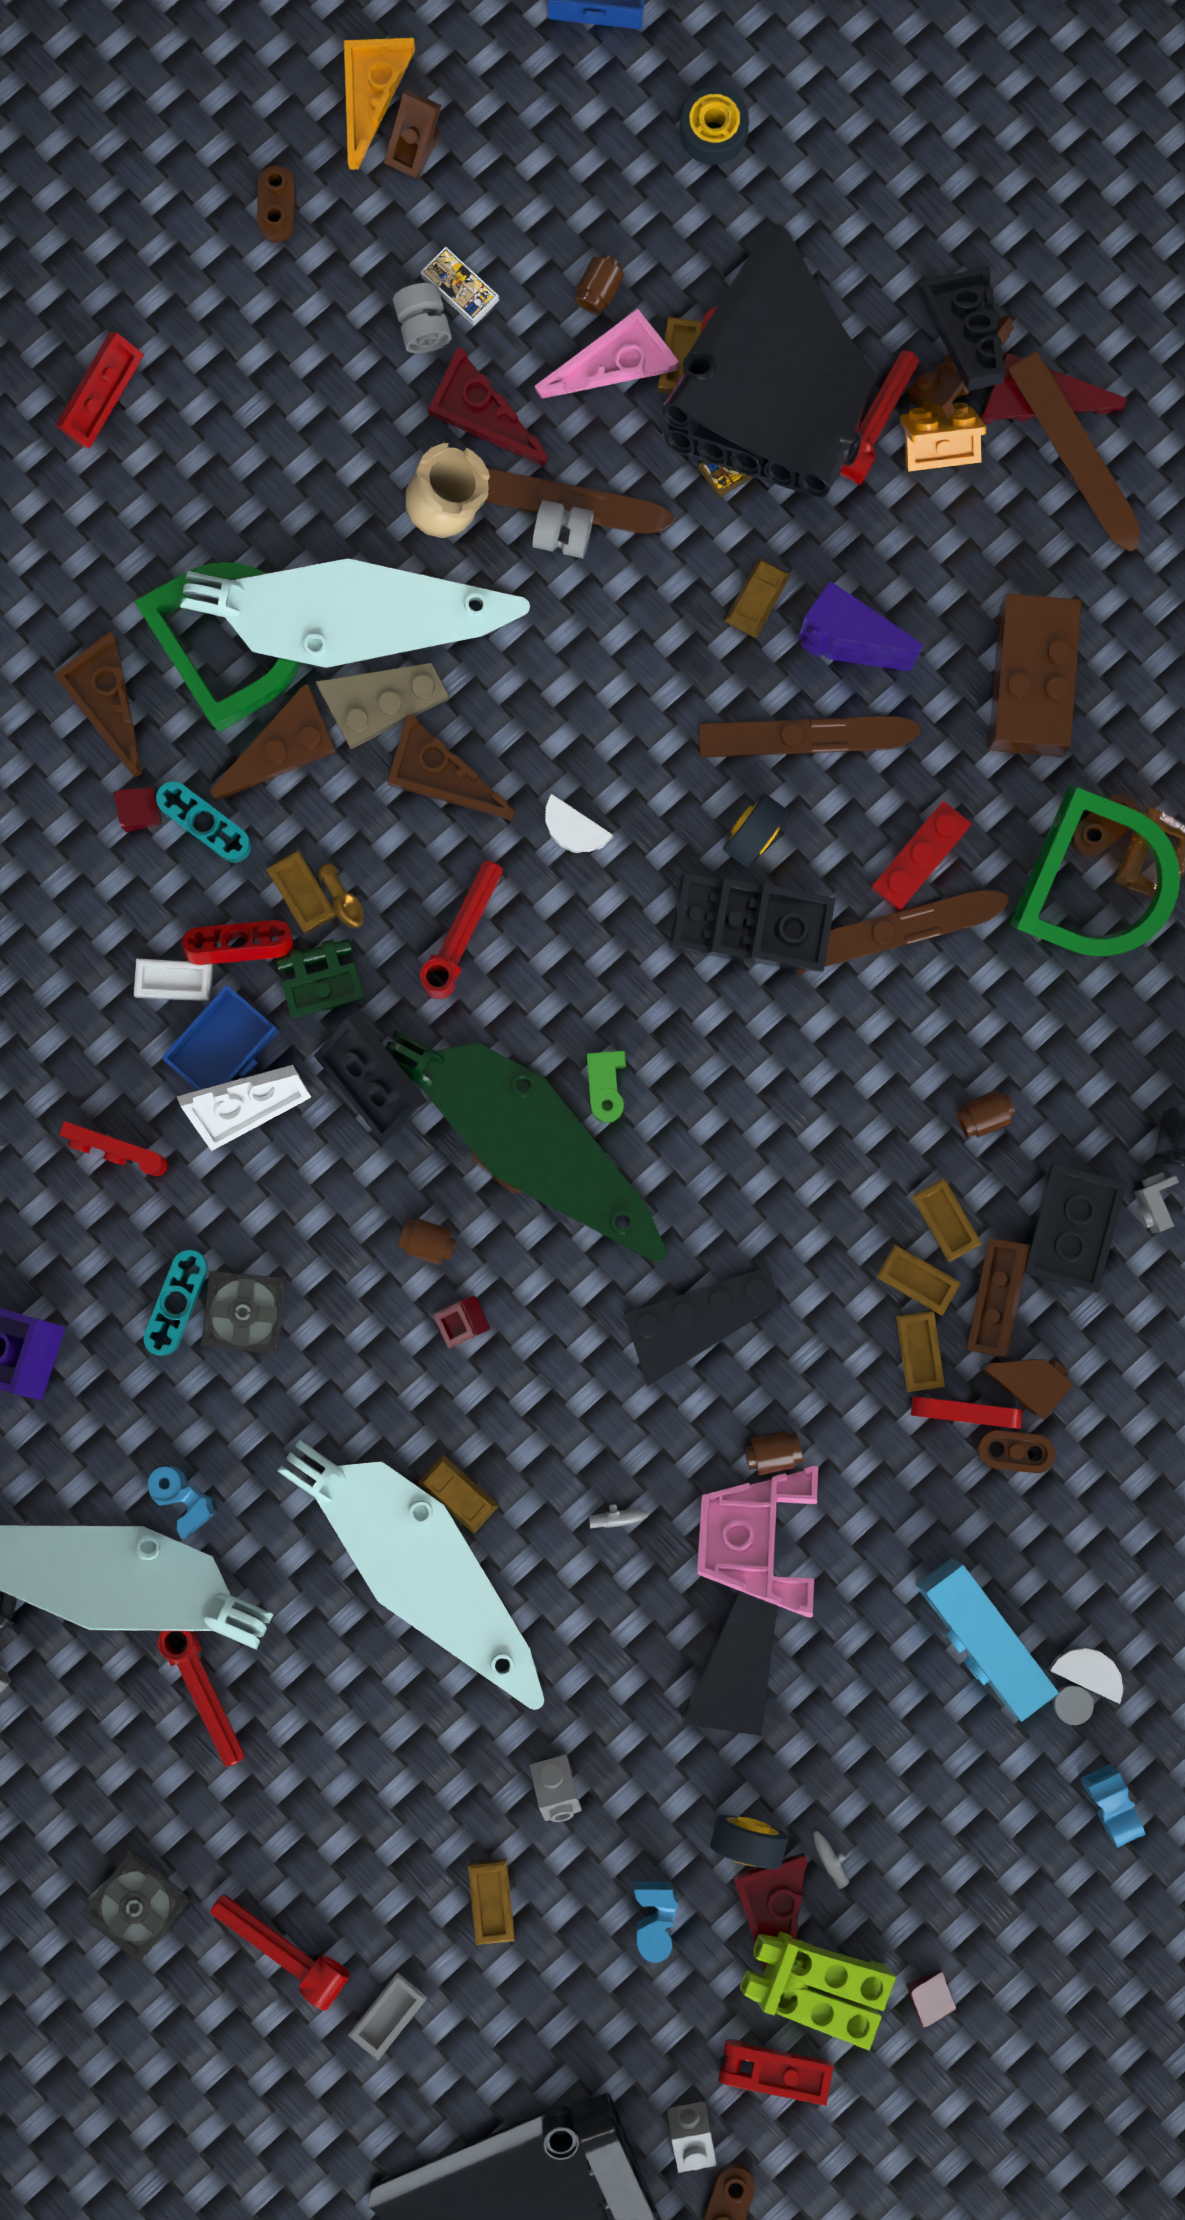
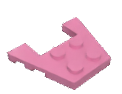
M818 1466L804 1468V1471L790 1475L784 1473L773 1476L771 1480L752 1485L746 1483L702 1495L698 1575L800 1615L813 1617L814 1579L773 1576L777 1502L817 1504Z

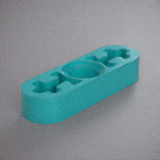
M167 782L159 788L156 801L158 807L166 816L226 861L237 863L248 857L251 851V841L243 829L179 782ZM181 792L180 799L191 808L187 815L177 805H172L168 808L169 801L166 799L168 794L177 795ZM203 812L212 814L214 825L209 831L199 832L194 828V819L198 814ZM223 824L227 825V827L223 828L222 831L229 838L234 840L238 836L241 837L239 843L242 848L239 851L232 849L229 853L226 852L228 846L217 836ZM216 837L215 842L212 843L210 840Z
M185 1250L177 1254L172 1262L144 1333L145 1347L154 1355L164 1356L172 1354L181 1343L209 1271L208 1260L202 1253L194 1250ZM193 1256L196 1258L195 1265L200 1267V1271L198 1274L191 1273L186 1284L194 1285L191 1292L183 1286H173L175 1278L178 1281H183L186 1270L181 1268V1263L183 1261H190ZM178 1291L186 1297L187 1305L183 1312L173 1314L167 1309L166 1300L171 1293ZM162 1314L171 1320H180L178 1328L174 1324H170L167 1331V1336L172 1338L171 1344L163 1345L161 1349L157 1348L158 1341L153 1338V1334L155 1332H162L166 1324L165 1321H159L160 1315Z

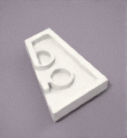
M290 1065L176 1097L183 1111L210 1150L213 1151L311 1098V1095L294 1066Z

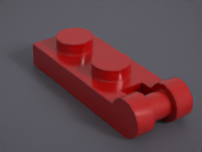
M65 1121L61 1128L59 1136L70 1139L67 1147L88 1154L91 1147L105 1151L103 1159L125 1166L127 1159L137 1162L139 1168L144 1173L152 1176H161L167 1170L168 1163L165 1157L153 1151Z
M735 2039L725 2040L723 2053L727 2056L725 2066L720 2068L718 2077L720 2083L741 2089L824 2106L827 2105L834 2067L832 2061L749 2045ZM741 2060L753 2062L751 2073L740 2071Z

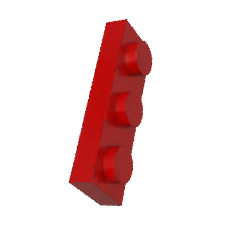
M109 332L55 426L82 447L90 448L144 354L117 332Z
M942 801L872 885L871 889L898 911H901L972 823L945 801Z

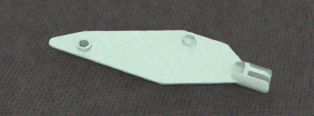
M348 558L237 580L187 571L186 579L196 584H184L183 594L193 599L183 598L180 603L181 608L225 617L252 652L324 668L481 637L526 615L530 609L528 600L523 597ZM471 601H478L482 605V609L480 611H473L470 609L469 603Z
M299 1439L295 1446L308 1457L324 1466L325 1470L323 1473L292 1452L289 1453L286 1459L315 1479L316 1483L314 1486L283 1465L277 1471L315 1497L376 1600L528 1708L536 1710L542 1707L544 1696L530 1648L446 1507L383 1462L337 1466ZM501 1658L509 1661V1668L503 1672L495 1668L496 1661Z
M0 1525V1591L86 1629L214 1631L257 1649L260 1643L257 1637H263L267 1629L263 1623H270L272 1619V1613L230 1595L213 1556L144 1526Z

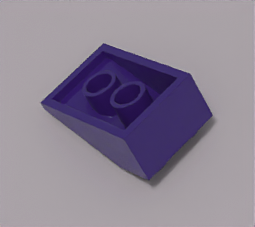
M832 581L828 583L804 617L798 637L802 641L801 644L804 649L817 657L823 655L829 660L903 671H911L924 647L921 642Z
M0 1308V1390L42 1401L66 1327Z

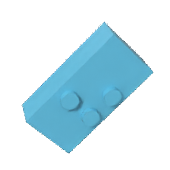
M950 1558L916 1584V1587L949 1631L945 1634L959 1653L964 1650L968 1655L963 1662L971 1673L983 1685L988 1682L1007 1709L1021 1722L1059 1694L963 1564L954 1558Z

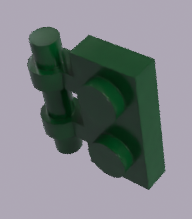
M334 939L322 942L323 946L305 951L298 948L291 950L290 955L276 958L280 972L294 969L296 978L282 982L290 1016L293 1020L365 1000L355 962L340 965V956L353 953L349 939L334 942ZM327 960L329 969L308 974L306 965Z

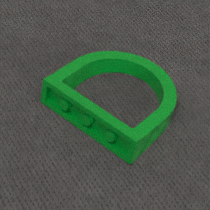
M229 562L207 564L190 570L191 572L229 580L266 574L248 565ZM186 572L134 602L205 715L221 733L268 704L286 690L297 675L301 662L279 658L274 667L261 679L218 702L165 619L167 614L180 607L181 599H193L183 594L184 584H196L186 579Z
M1068 785L1010 921V925L1018 930L1084 955L1112 956L1133 950L1151 939L1163 927L1174 909L1180 884V871L1175 850L1162 829L1142 813L1081 788ZM1084 810L1118 822L1138 834L1150 849L1157 871L1155 893L1145 913L1126 929L1104 936L1079 934L1039 918V913Z

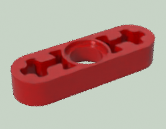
M280 920L196 927L184 934L182 946L186 959L190 963L207 965L283 957L292 950L293 939L287 923ZM276 936H277V937H278V941L272 942V941H273V937H276ZM241 937L248 940L241 947L234 948L228 945L235 938ZM254 938H258V944L255 943ZM218 941H220L221 947H218ZM203 943L202 948L198 949V944Z
M913 1396L911 1415L1021 1429L1023 1410Z

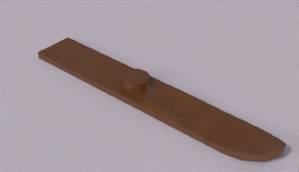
M1035 351L1008 368V372L1104 531L1120 548L1129 552L1134 551L1138 547L1140 538L1138 521L1039 353Z
M487 468L490 478L488 480L489 494L485 500L486 503L538 513L542 500H548L563 504L567 511L574 506L593 510L592 524L633 533L652 534L661 532L673 523V515L666 508L656 503Z
M894 716L699 724L700 758L889 750L911 743L920 734L921 727L910 719Z
M982 890L970 892L833 929L830 931L825 967L980 925L1000 914L1009 903V898L1007 894L998 891ZM796 969V970H797V974L809 972V971H806V970H798V969Z

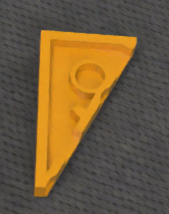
M414 38L344 40L349 170L359 169L415 52Z

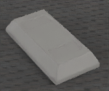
M397 1972L348 2036L376 2060H379L428 1997Z

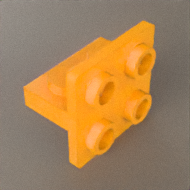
M953 403L955 412L948 419L921 407L911 409L909 414L900 415V424L905 433V461L907 470L915 471L981 463V435L986 434V425L972 407H968L965 403Z

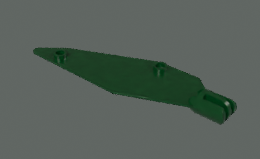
M397 1030L393 1032L391 1037L395 1042L389 1041L385 1047L387 1051L395 1058L410 1080L421 1087L493 1177L521 1190L523 1193L653 1262H661L666 1258V1247L645 1202L544 1077L480 1043L435 1051ZM619 1217L624 1218L628 1223V1227L625 1229L618 1228L615 1224V1219Z

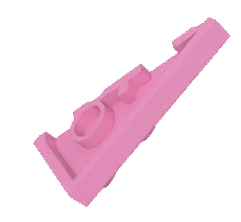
M637 309L534 387L543 399L677 371L681 366L679 360L640 310Z

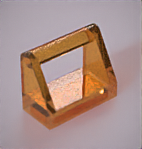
M1148 807L1142 813L1156 823L1162 831L1180 838L1175 853L1178 859L1181 880L1185 870V825L1164 812ZM1134 832L1114 883L1153 898L1156 884L1139 875L1149 847Z

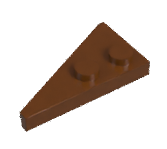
M1007 315L998 320L997 331L1001 345L1005 344L1010 337L1011 331L1014 329L1012 320ZM949 354L942 364L934 370L922 374L916 380V384L905 391L911 404L947 419L955 412L952 405L954 399L969 393Z
M110 631L57 671L54 676L134 778H137L143 772L118 642Z
M308 684L300 688L210 789L215 801L336 753Z
M407 714L388 777V786L513 821L516 811L507 804V801L486 785L458 756L453 755L437 737L435 738L420 725L415 717Z

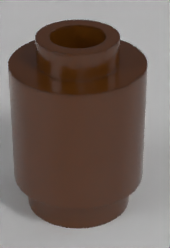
M608 255L593 257L576 288L577 296L575 302L592 314H601L602 310L607 309L624 278V273L620 269L621 264Z
M997 1089L963 1103V1108L955 1111L960 1128L966 1138L974 1135L979 1138L1008 1126L1012 1123L1011 1116L1015 1114L1013 1103L1008 1094L1001 1095Z
M419 1218L417 1221L407 1219L398 1248L406 1250L407 1255L441 1266L443 1259L451 1260L457 1239L451 1237L452 1229Z
M785 1430L750 1438L751 1446L744 1447L749 1470L756 1468L758 1476L792 1469L794 1464L803 1462L801 1446L796 1432L787 1434Z

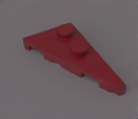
M458 347L428 408L429 415L545 467L549 456L542 449L540 442L533 434L530 435L518 420L517 414L503 397L494 391L485 375L480 374L468 359L467 353Z
M1007 353L1004 360V383L994 385L981 418L984 424H990L993 420L1017 418V421H1025L1035 417L1008 372V368L1023 360V358ZM1048 368L1074 413L1096 411V414H1107L1115 410L1122 411L1128 398Z
M804 1852L783 1859L782 1865L778 1869L759 1867L733 1876L755 1943L758 1935L777 1937L779 1931L789 1934L792 1937L791 1939H797L798 1914L802 1903V1885L804 1871L807 1867V1859ZM761 1961L762 1966H763V1969H764V1972H765L767 1963Z

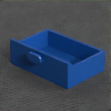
M548 0L549 19L642 30L645 0Z
M226 985L162 1056V1059L197 1090H202L239 1080L240 1077L242 1079L245 1078L257 1065L256 1059L278 1036L280 1031Z

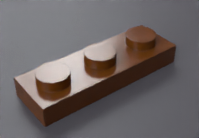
M992 1238L988 1239L967 1350L1008 1358L1029 1250L1028 1245Z

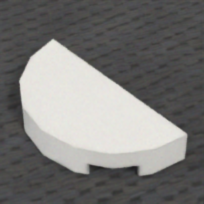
M553 794L550 795L546 805V825L551 837L562 848L574 853L590 852L603 848L613 838V834Z
M1087 1647L1071 1649L1062 1655L1056 1656L1048 1667V1670L1116 1703H1121L1124 1690L1121 1673L1114 1662L1098 1650Z

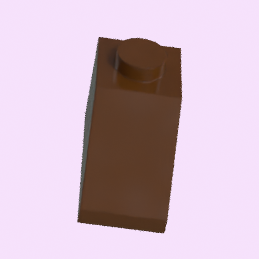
M1052 1358L1049 1362L1045 1359L984 1363L979 1368L1036 1418L1043 1420L1046 1419L1074 1385L1066 1378L1069 1371Z

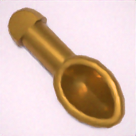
M323 864L318 870V876L320 881H324L334 900L333 909L337 917L346 926L358 929L364 920V912L360 902L355 896L345 891L337 876L338 871L336 867L332 864Z

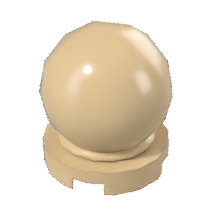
M442 443L431 447L422 456L415 475L409 480L406 489L405 509L412 523L425 534L439 538H446L461 533L474 520L476 511L484 504L489 494L488 480L490 475L483 460L472 450L466 448L465 451H461L457 448L448 447L449 443Z

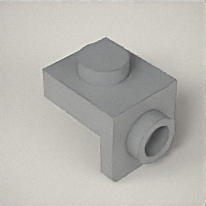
M1162 1172L1142 1180L1144 1188L1134 1191V1194L1140 1205L1136 1210L1143 1227L1150 1228L1151 1233L1162 1232L1174 1227L1160 1190L1179 1183L1177 1176L1165 1178Z
M567 1754L529 1765L538 1806L545 1821H566L572 1818L574 1813L582 1810Z
M705 2102L669 2108L667 2113L678 2173L716 2166Z

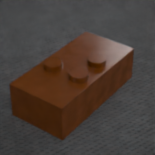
M1006 594L999 606L988 751L1063 757L1071 747L1082 600Z

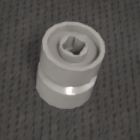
M417 283L401 289L394 295L393 303L398 321L402 323L401 332L408 352L416 354L428 353L440 349L452 339L446 315L442 313L444 308L437 285Z
M542 500L534 529L533 548L553 552L559 547L564 555L583 559L588 547L594 511L575 506L567 511L561 503ZM563 526L571 529L570 533H563Z

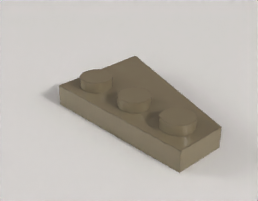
M432 663L316 681V685L350 749L404 723L407 714L415 717L449 699L448 693Z

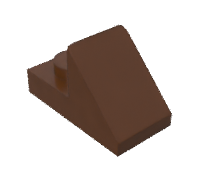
M411 90L403 93L384 161L385 164L414 178L420 176L441 135V132L436 130L435 127L442 105Z

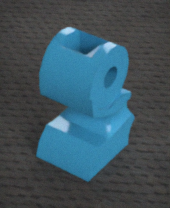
M159 1467L150 1474L148 1479L150 1496L159 1506L183 1502L187 1506L186 1515L177 1520V1531L181 1539L188 1538L217 1513L212 1505V1497L204 1494L196 1485L186 1487V1476L178 1467Z
M1111 1763L1079 1778L1089 1796L1100 1806L1098 1816L1116 1848L1145 1835L1142 1823L1134 1810L1135 1804L1128 1796L1129 1790L1120 1772Z
M633 1881L636 1900L641 1906H655L657 1908L654 1914L637 1922L636 1941L638 1950L647 1961L654 1963L662 1962L669 1956L672 1950L671 1934L668 1928L674 1926V1917L679 1906L677 1895L673 1892L672 1882Z

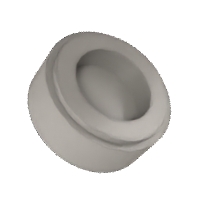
M1067 1684L1057 1690L1059 1694L1053 1698V1709L1063 1722L1070 1725H1080L1091 1717L1094 1704L1088 1691L1076 1684Z

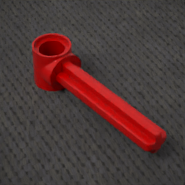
M903 350L899 354L858 428V433L861 434L858 455L851 466L843 465L840 475L859 485L863 483L876 458L873 446L920 363L919 358L915 356L914 352Z
M492 861L483 862L438 955L431 954L429 960L421 969L420 978L423 989L431 998H447L455 989L456 980L462 970L458 963L503 873V868ZM436 971H442L449 978L443 986L435 987L428 983L429 976Z
M162 1631L158 1638V1649L162 1656L168 1660L170 1666L177 1664L223 1764L228 1767L240 1762L245 1758V1753L197 1654L202 1651L198 1642V1632L180 1631L187 1638V1647L185 1650H177L172 1647L169 1641L172 1631Z
M222 1894L211 1908L210 1912L214 1917L302 1982L298 1986L300 1987V1994L318 2009L327 2011L350 1978L349 1972L336 1960L322 1955L315 1961L227 1895Z

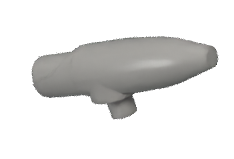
M617 1504L609 1505L610 1511L604 1514L590 1515V1529L633 1524L647 1518L648 1512L640 1510L621 1511L617 1510Z
M818 1831L813 1832L815 1847L827 1872L832 1876L838 1889L847 1886L849 1880L840 1863L846 1859L844 1854L836 1855L828 1841Z

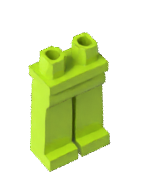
M780 1931L777 1937L758 1935L753 1955L757 1960L766 1962L767 1966L763 1975L750 1970L744 1973L740 1984L742 1993L756 2001L765 2013L774 2016L777 2013L785 2018L870 2051L882 2018L878 2010H885L896 1976L886 1964L873 1960L866 1962L822 1949L801 1940L791 1939L792 1937L789 1934Z

